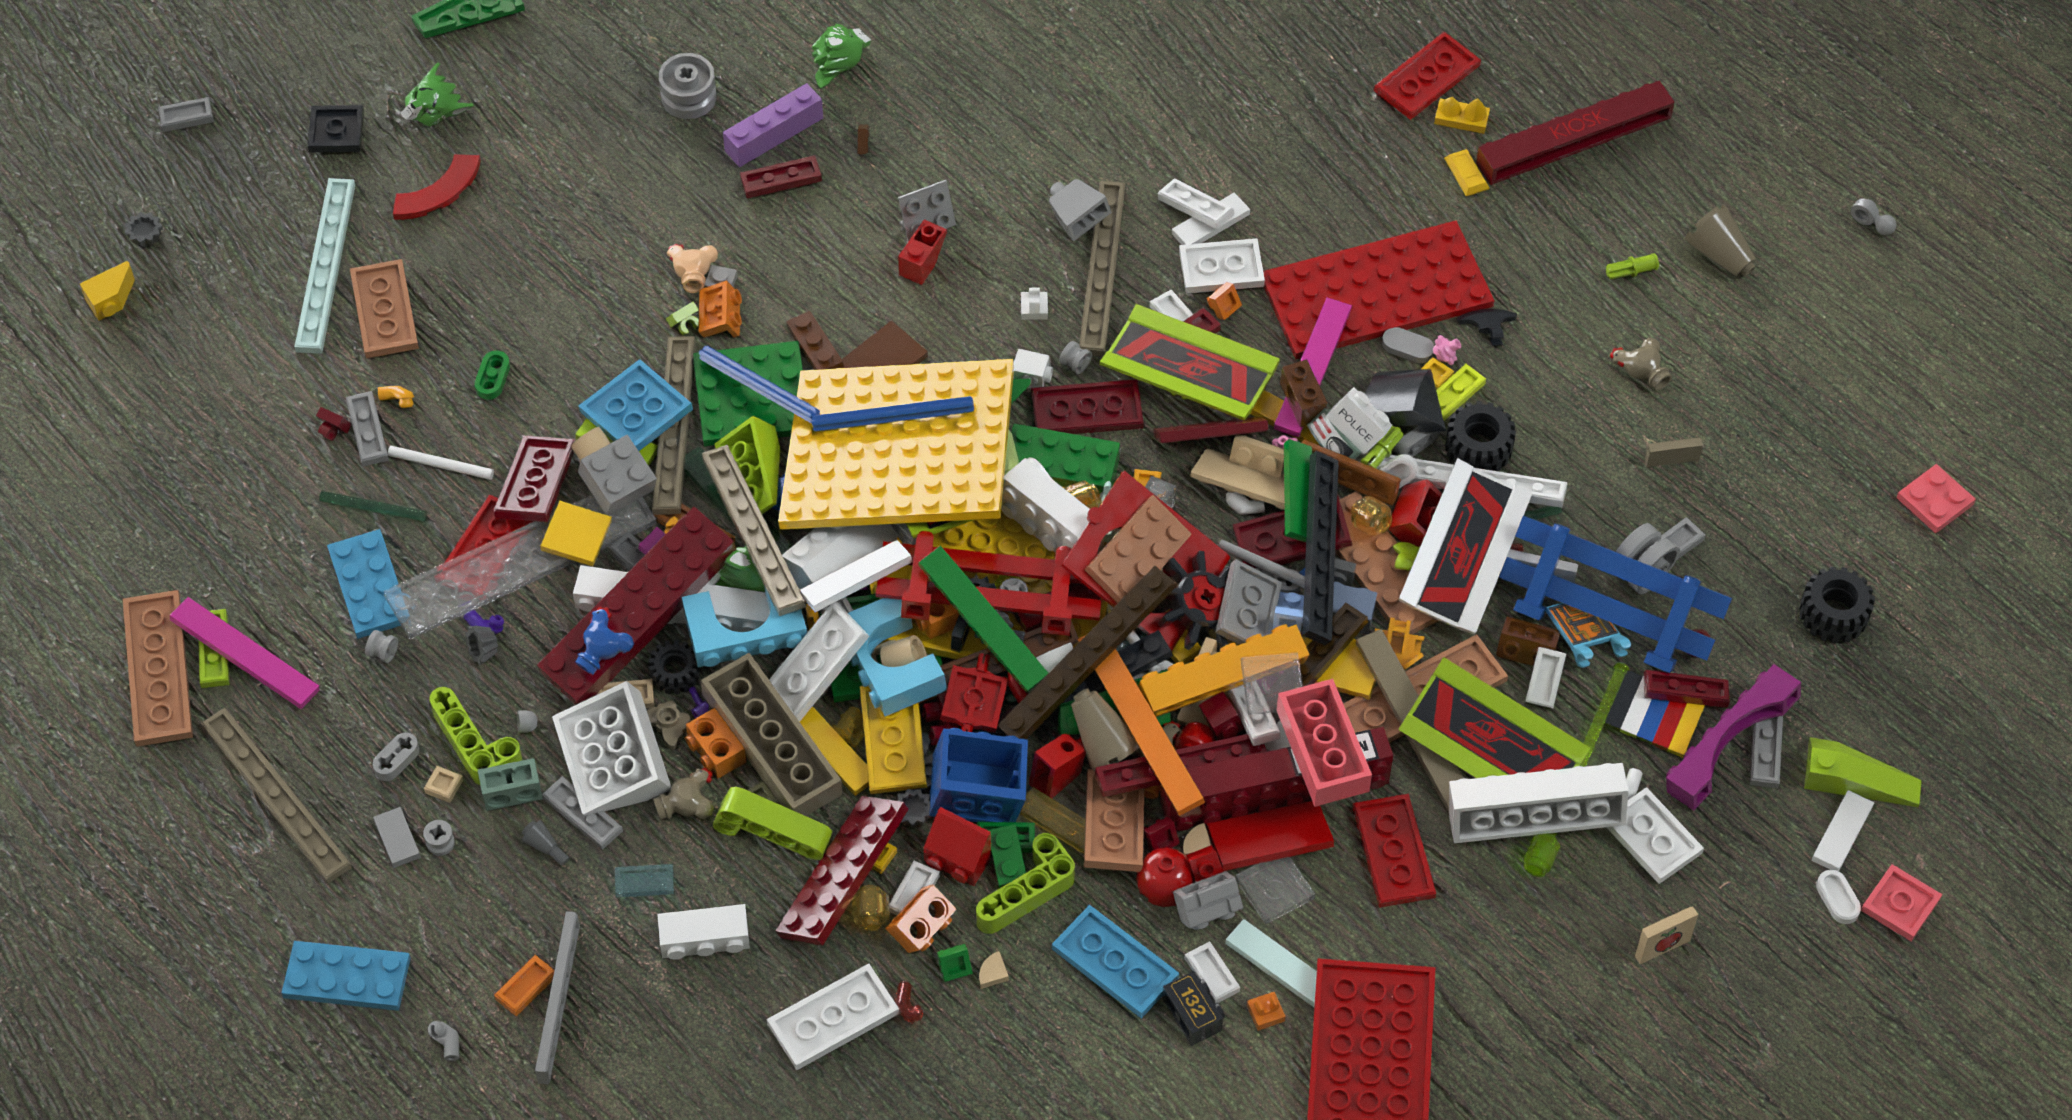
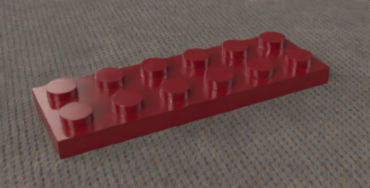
M861 796L831 845L827 848L823 858L813 870L808 881L775 930L780 938L824 945L908 812L909 808L904 802Z

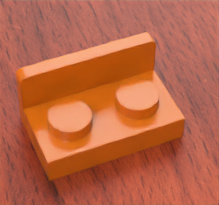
M727 280L699 289V333L704 338L724 331H728L734 338L740 336V325L742 324L740 304L742 303V297L739 290L735 289Z

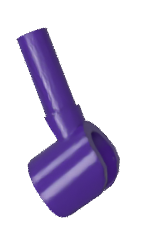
M691 687L689 692L696 704V707L691 712L696 719L709 711V705L706 701L703 702L696 688Z

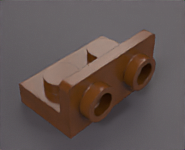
M1507 616L1496 655L1534 666L1538 648L1541 647L1555 651L1560 632L1556 629Z

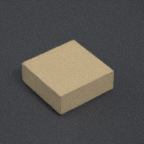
M436 766L424 787V792L451 803L463 782V776Z

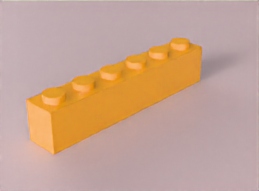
M1284 624L1271 630V634L1263 637L1261 634L1253 635L1245 640L1246 643L1236 646L1235 643L1225 645L1216 654L1210 655L1209 652L1200 654L1191 663H1175L1169 666L1166 672L1160 674L1157 671L1150 672L1142 677L1138 687L1157 717L1210 698L1222 691L1226 692L1306 662L1309 652L1297 624L1290 627Z

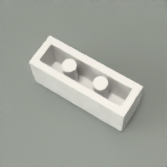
M745 904L658 914L662 958L681 959L688 955L709 956L715 952L727 951L737 953L743 949H750Z

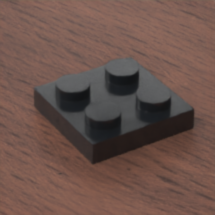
M363 105L311 106L308 136L309 153L361 152L364 120Z

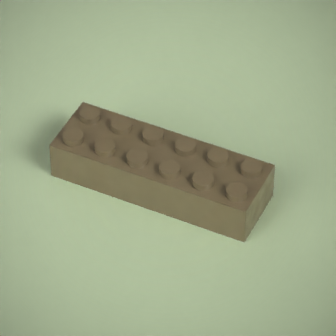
M750 653L701 680L702 696L712 709L715 708L741 742L745 748L747 759L780 805L808 816L842 795V780Z

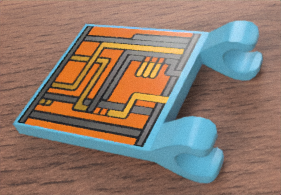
M1564 603L1546 607V613L1573 651L1575 661L1580 668L1590 665L1588 659L1593 658V652L1588 647L1610 641L1613 652L1617 657H1623L1628 654L1625 649L1630 648L1631 643L1628 638L1619 633L1613 623Z

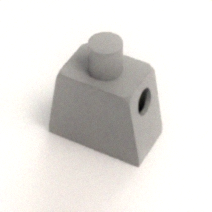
M1079 179L1073 180L1066 186L1061 182H1056L1050 189L1052 197L1049 199V204L1053 214L1073 242L1112 213L1106 196Z

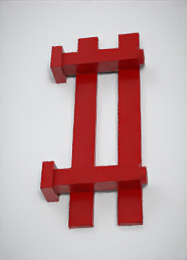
M921 531L917 534L916 545L900 543L912 558V562L908 564L913 565L911 579L883 577L877 580L875 597L902 600L901 618L929 621L931 603L951 605L935 584L928 581L929 577L918 566L922 559L938 548L933 547L934 535L929 531ZM883 541V546H882V547H884V546H886V545H888V544H890V543H892V542ZM1060 546L1056 549L1055 560L943 548L962 571L1052 580L1051 595L976 587L994 609L1043 615L1041 633L1070 636L1071 618L1100 620L1102 600L1068 596L1069 583L1083 584L1061 566L1071 550L1068 546Z

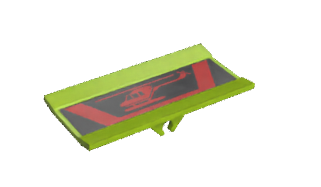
M1136 304L1113 345L1100 360V365L1169 391L1173 396L1177 394L1182 396V399H1189L1245 420L1275 373L1280 358Z
M1445 657L1439 663L1398 729L1475 778H1485L1492 775H1513L1520 772H1541L1549 769L1574 768L1581 764L1590 750V747Z

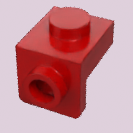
M1212 845L1186 855L1196 882L1223 872L1217 852L1213 849Z

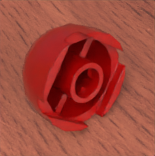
M1165 847L1157 848L1146 854L1143 858L1142 870L1137 872L1136 881L1139 892L1148 898V902L1161 907L1176 906L1174 890L1193 884L1194 875L1186 855L1176 849Z

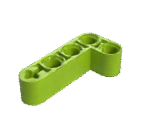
M439 687L432 691L429 700L434 718L476 784L480 785L478 770L482 766H488L487 768L523 761L519 743L512 737H503L486 745L455 693L450 688ZM456 724H462L459 727H453ZM469 745H475L472 748H465ZM513 753L511 756L504 757L505 754Z
M731 787L728 790L713 822L714 829L722 834L734 836L741 828L814 860L823 858L832 835V830L825 824L740 787Z
M1042 833L1034 838L1033 862L1036 865L1034 869L978 902L976 906V922L981 932L986 934L998 932L1068 890L1073 885L1075 863L1054 835ZM1048 849L1051 850V852L1042 853L1040 852V850ZM1059 870H1064L1068 873L1060 875L1056 872ZM1033 885H1042L1043 888H1041V889H1035V888H1032V886H1033ZM1017 899L1019 902L1009 903L1008 900Z

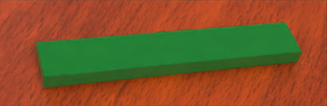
M941 545L919 562L918 566L1026 693L1049 674Z

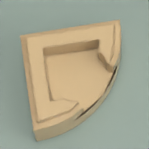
M1204 823L1194 827L1185 837L1183 844L1184 855L1211 845Z
M999 951L990 955L981 966L979 973L981 989L1009 981V976Z

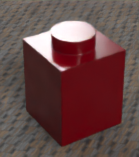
M1223 691L1198 705L1206 723L1213 731L1217 740L1235 737L1239 732L1245 730L1238 713Z

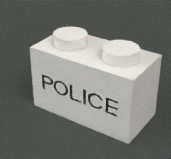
M1354 387L1326 415V418L1364 455L1386 435L1392 426L1388 416L1384 412L1377 410L1370 403L1367 395L1357 391Z

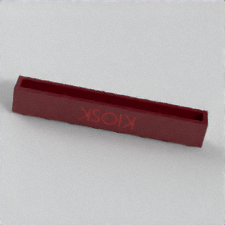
M1660 80L1651 84L1647 83L1640 88L1629 92H1622L1608 100L1598 101L1589 107L1576 109L1570 114L1555 117L1548 122L1533 125L1515 134L1511 133L1494 142H1487L1478 148L1476 164L1489 184L1493 185L1671 119L1675 102Z

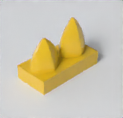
M1453 97L1447 99L1440 98L1434 124L1485 134L1490 108L1485 107L1478 98L1469 104L1458 102Z

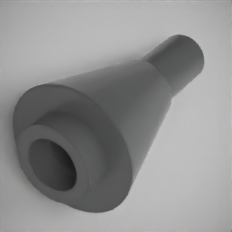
M542 820L538 822L532 821L522 831L524 835L522 842L550 855L561 866H564L569 861L570 857L557 846L556 841Z

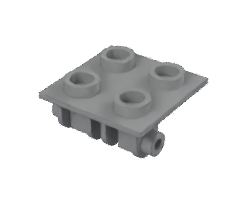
M947 180L898 197L903 220L899 221L902 231L906 232L907 241L911 239L924 219L945 229L956 225Z

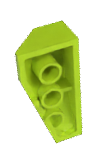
M752 416L717 441L715 448L728 445L761 514L777 504L780 445L775 426Z
M1809 738L1804 789L1846 795L1849 790L1870 800L1919 807L1920 779L1840 742Z

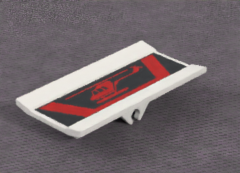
M1457 458L1398 600L1461 631L1475 634L1533 492L1510 485L1475 469L1473 466Z

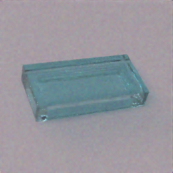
M673 864L615 867L616 898L674 894Z

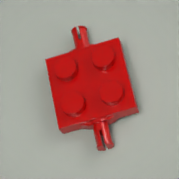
M980 653L976 668H964L953 665L940 720L962 726L961 730L966 732L980 729L995 733L1008 678L997 676L987 671L990 655L986 654L983 664L984 653Z

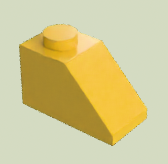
M125 261L80 283L84 298L98 321L112 316L123 309L135 279L129 262Z

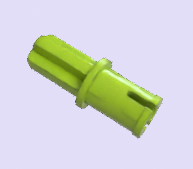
M1655 253L1638 258L1630 256L1628 260L1608 264L1606 266V275L1611 280L1629 275L1636 277L1638 273L1658 270L1659 260Z
M1391 426L1386 435L1373 446L1360 462L1366 465L1370 463L1369 466L1377 468L1385 458L1391 456L1392 449L1403 438L1401 429Z

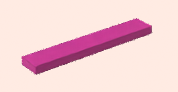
M1328 297L1325 300L1301 358V361L1308 360L1319 386L1323 381L1352 308V305ZM1285 397L1275 421L1274 429L1300 437L1303 427L1299 426Z
M187 597L170 614V621L298 708L302 709L319 692L318 684L191 598Z

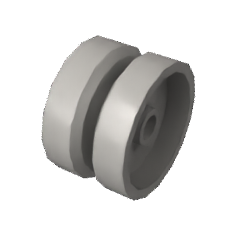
M682 53L670 57L662 64L658 72L662 105L668 113L682 119H695L707 114L714 107L717 100L714 68L709 60L701 55Z
M1646 523L1635 529L1622 542L1616 552L1669 572L1677 561L1680 549L1669 539L1661 540V532L1651 524ZM1628 582V585L1632 589H1634L1638 594H1644L1650 591L1646 588Z

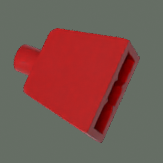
M1063 734L1035 752L1028 784L1048 802L1080 775L1086 755L1081 737L1075 741L1068 734Z

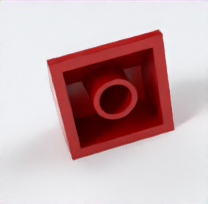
M1428 479L1404 485L1387 529L1401 542L1411 543L1420 547L1442 493Z
M940 807L924 845V861L935 870H943L951 874L960 883L967 882L975 886L991 861V832Z

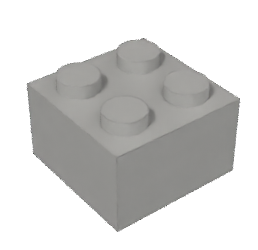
M628 434L581 459L578 469L579 475L606 515H610L652 492L657 480Z

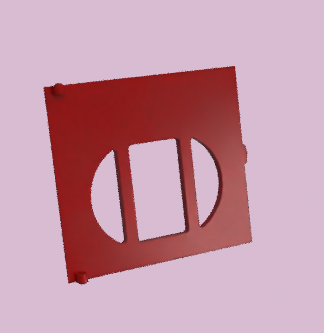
M1126 471L1121 472L1100 506L1093 507L1088 511L1086 518L1089 523L1061 564L1065 570L1113 608L1118 603L1085 571V568L1097 556L1098 547L1103 537L1112 530L1122 528L1150 496L1154 495ZM1155 496L1191 533V536L1171 558L1174 557L1186 573L1189 574L1193 572V557L1198 551H1204L1206 571L1218 576L1230 560V556ZM1163 568L1162 571L1167 576H1170V574L1165 570V568ZM1167 612L1150 613L1137 627L1147 635L1159 630L1169 648L1173 651L1185 632L1186 627L1177 620L1171 625L1160 628L1158 622Z

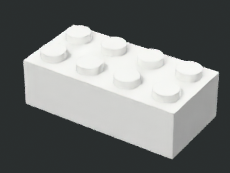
M1026 458L1004 475L1002 512L1008 518H1013L1017 521L1025 532L1030 535L1033 534L1049 551L1056 553V549L1060 546H1068L1072 549L1089 523L1086 517L1090 509ZM1105 536L1099 544L1097 555L1104 548Z

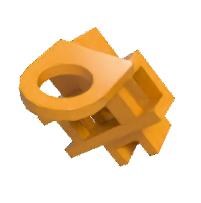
M1390 617L1388 630L1382 631L1403 669L1406 670L1424 657L1420 653L1424 636L1409 634L1411 621H1398Z

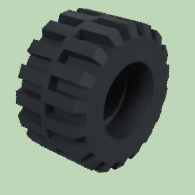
M1476 401V405H1472L1470 402L1465 404V408L1459 407L1456 409V413L1452 414L1448 423L1445 450L1448 451L1447 456L1449 460L1454 459L1453 465L1457 458L1474 468L1500 471L1501 466L1505 467L1509 459H1511L1516 436L1515 423L1511 421L1510 414H1504V409L1500 406L1497 408L1493 407L1494 403L1488 402L1485 405L1482 404V401ZM1480 434L1489 437L1492 441L1478 442L1469 436Z
M1829 567V571L1822 569L1819 570L1818 575L1813 574L1806 584L1799 607L1801 609L1799 615L1800 619L1804 620V627L1806 629L1811 628L1810 633L1813 636L1817 634L1821 636L1820 640L1826 642L1827 639H1831L1832 643H1838L1839 640H1843L1844 643L1850 642L1851 637L1854 639L1858 638L1860 633L1864 632L1874 608L1875 596L1872 595V587L1866 586L1868 581L1864 577L1859 578V573L1854 570L1850 573L1847 572L1848 568L1841 567V570H1837L1836 567ZM1837 600L1844 603L1849 609L1837 610L1827 605L1825 601Z

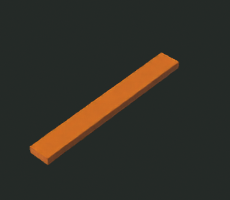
M1085 636L1079 638L1078 642H1080ZM1115 649L1095 669V672L1178 815L1181 816L1204 804V798Z

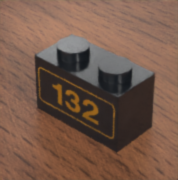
M1194 971L1164 985L1162 1000L1191 1046L1221 1032L1223 1019L1225 1018L1218 1002L1214 1003L1210 998V990L1204 979L1199 980Z

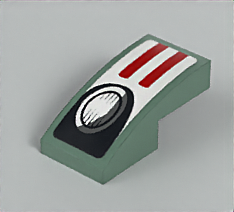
M1324 408L1307 425L1320 446L1355 459L1361 454V451L1326 418L1331 409Z

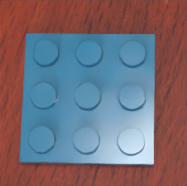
M640 359L578 406L580 413L596 427H600L611 440L616 441L628 434L638 451L693 410L692 403Z

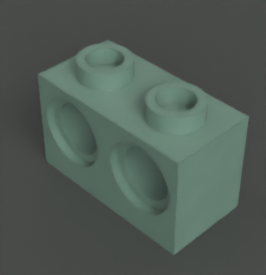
M534 758L478 770L486 811L543 799Z

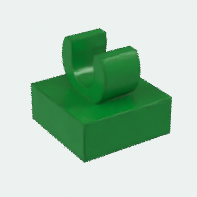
M965 944L956 945L937 952L941 974L945 982L973 974L968 949Z

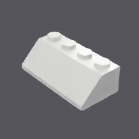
M888 524L815 528L782 556L798 588L803 589L882 548L883 541H896L897 536Z

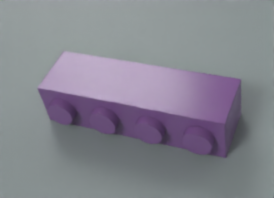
M806 83L723 132L725 152L739 167L745 165L823 119L822 99Z

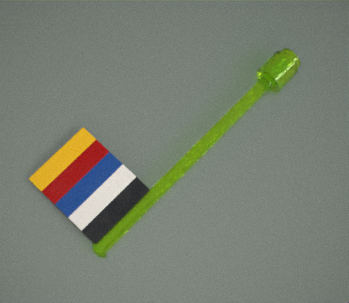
M1618 662L1614 664L1615 671L1584 740V744L1590 747V750L1579 766L1586 767L1603 725L1683 758L1705 705L1645 698L1643 676L1631 672L1625 663ZM1557 832L1533 836L1524 857V869L1526 872L1535 877H1544L1546 873L1550 872L1560 850V844L1555 838Z

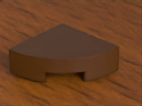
M859 124L857 154L868 153L870 131L868 124Z

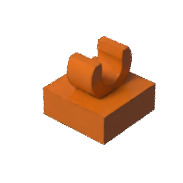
M1228 282L1206 298L1209 307L1214 309L1217 318L1225 320L1242 306L1234 284Z
M1275 992L1247 1001V1008L1257 1031L1285 1022L1286 1016Z

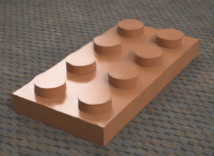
M402 259L350 268L366 359L419 349Z
M1152 495L1085 568V571L1119 603L1154 566L1161 570L1191 536V533Z
M1088 769L1084 867L1140 872L1143 866L1144 788L1103 797L1095 771Z

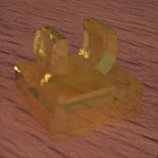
M850 706L846 713L840 715V721L837 725H833L832 728L850 747L856 748L864 737L863 715L858 708Z

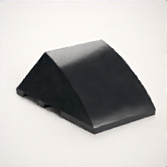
M1431 369L1379 371L1374 375L1364 394L1367 395L1370 403L1377 410L1384 412L1388 416L1392 426L1418 425L1420 432L1446 431Z

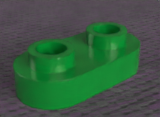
M494 350L488 352L483 357L475 379L476 393L480 398L492 400L502 393L510 370V362L506 353Z

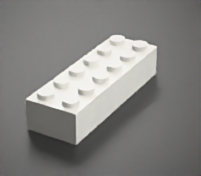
M1606 763L1598 766H1577L1569 769H1549L1541 772H1520L1513 775H1492L1485 778L1449 781V819L1454 843L1626 825L1628 786L1623 763Z

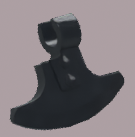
M1479 309L1457 317V322L1459 324L1475 325L1479 333L1490 334L1492 346L1503 345L1501 338H1504L1501 323L1515 321L1517 313L1501 309Z

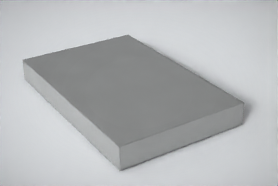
M1237 559L1231 562L1215 633L1239 645L1246 643L1245 640L1253 635L1261 634L1263 637L1271 634L1282 582Z

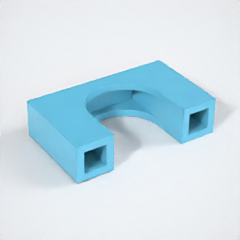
M765 588V595L770 610L768 619L755 630L735 632L725 628L717 620L709 591L682 597L683 612L698 667H712L720 662L737 660L747 653H750L752 656L756 654H769L774 650L787 647L795 648L807 634L802 610L799 609L779 616Z
M882 598L848 613L870 636L850 662L852 666L858 665L860 669L858 675L864 687L869 686L871 690L869 692L870 699L875 708H881L884 716H888L947 690L945 675L933 654L900 667L881 665L871 657L876 646L882 641L913 628L911 619L901 618L902 600Z

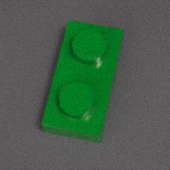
M1015 824L988 830L991 832V852L999 888L1026 873Z

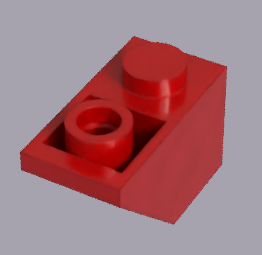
M924 219L898 256L899 275L922 285L935 267L947 234V229Z

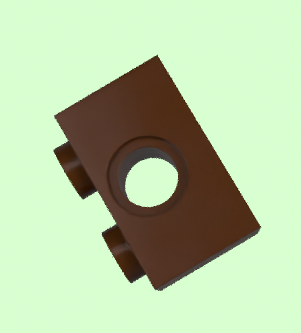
M1307 359L1282 367L1280 380L1282 390L1299 426H1306L1324 408L1327 409L1326 398Z

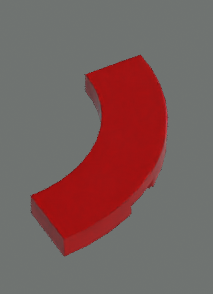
M454 154L449 169L435 183L418 191L397 193L393 209L394 220L423 217L427 215V212L440 207L443 209L456 201L466 187L470 186L474 181L481 162L480 155Z

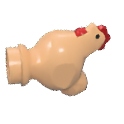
M674 244L667 251V255L673 262L675 273L681 277L683 289L689 293H698L699 289L704 288L705 275L711 263L715 262L718 258L717 249L712 245H708L699 250H684L683 245Z

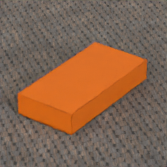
M534 955L494 994L495 1000L517 1017L553 981L555 970L538 956Z

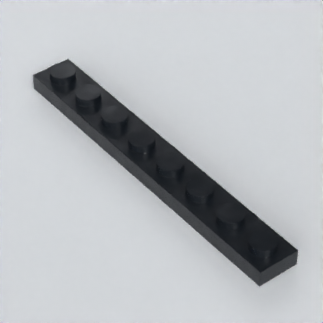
M1316 450L1310 455L1302 636L1327 645L1332 641L1339 461Z
M1159 630L1118 651L1132 677L1173 656L1171 649ZM1095 670L1063 703L1074 700L1073 697L1085 689H1089L1090 692L1097 691V693L1106 691ZM1014 706V707L1010 708L1009 710H1007V711L1001 713L1000 716H999L998 724H999L1016 706ZM1058 708L1039 727L1058 718ZM998 726L995 733L980 729H973L972 731L974 733L987 732L991 735L1006 736Z

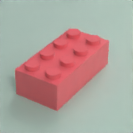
M1330 679L1278 693L1276 711L1314 807L1369 792L1372 773L1334 680Z

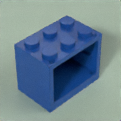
M943 728L932 755L929 816L936 817L939 808L942 807L972 822H1016L1026 801L1028 740L1019 739L1016 736L1003 737L991 735L987 732L974 733L966 732L959 728Z

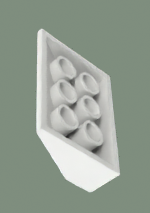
M625 681L552 716L584 816L648 801L671 790L672 787L641 692L629 682Z

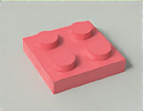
M1937 464L1899 491L1897 499L1935 534L1972 507L1976 500Z
M1891 864L1863 904L1861 911L1912 942L1939 903L1943 894Z

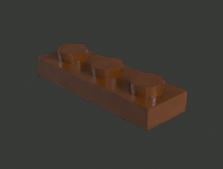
M810 311L786 321L788 330L794 339L799 342V347L814 370L844 368L843 360Z

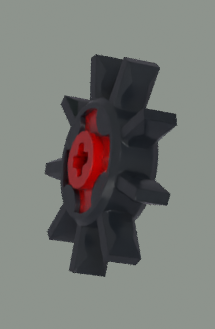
M1198 551L1192 560L1193 572L1187 574L1175 558H1171L1163 567L1177 583V587L1165 598L1171 600L1173 611L1167 612L1158 622V625L1161 628L1179 620L1183 626L1188 628L1184 648L1190 650L1199 639V633H1209L1211 639L1217 640V652H1220V648L1228 645L1225 637L1215 632L1230 565L1224 568L1218 576L1207 572L1205 552Z

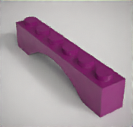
M1774 664L1767 672H1761L1753 687L1741 693L1735 706L1724 711L1718 724L1714 728L1710 727L1706 730L1700 743L1696 747L1692 746L1688 749L1683 761L1678 766L1674 765L1670 768L1666 775L1667 793L1694 811L1712 792L1714 767L1720 753L1729 741L1755 723L1783 716L1801 697V682Z

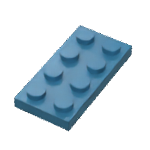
M380 529L327 545L357 639L371 635L374 630L382 632L411 623Z
M1091 905L1052 943V950L1141 1019L1162 997L1163 986L1179 979V972Z
M294 941L282 988V996L285 999L399 1011L411 957L409 953Z

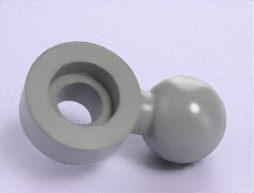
M1858 199L1851 208V215L1857 222L1863 225L1875 224L1877 232L1881 235H1890L1896 229V220L1890 215H1879L1876 204L1869 199Z

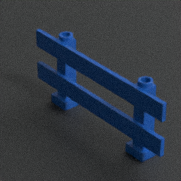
M1523 515L1515 537L1541 546L1544 549L1536 568L1510 557H1507L1499 578L1528 589L1525 598H1520L1516 601L1514 611L1541 620L1546 612V607L1542 606L1545 596L1658 641L1655 651H1648L1643 663L1668 673L1673 671L1677 662L1676 659L1672 658L1675 648L1706 661L1708 660L1716 639L1688 629L1684 625L1691 607L1724 619L1732 600L1731 597L1701 586V581L1694 577L1685 575L1684 579L1569 534L1570 529L1563 525L1554 523L1552 527ZM1561 555L1674 599L1667 620L1555 576L1554 572Z

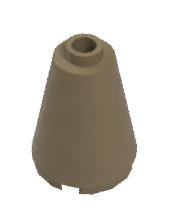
M1721 204V209L1716 207L1695 224L1697 230L1694 234L1689 231L1685 236L1688 244L1736 277L1741 274L1743 277H1746L1756 268L1754 265L1756 257L1729 209L1724 204Z
M1085 689L1073 697L1075 701L1071 704L1089 765L1093 771H1095L1096 767L1109 765V762L1117 759L1121 761L1139 748L1124 720L1097 691L1090 692L1089 689Z

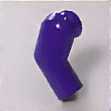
M470 609L463 617L470 626L490 627L495 635L503 630L504 619L500 615L491 616L489 620H483L474 609Z

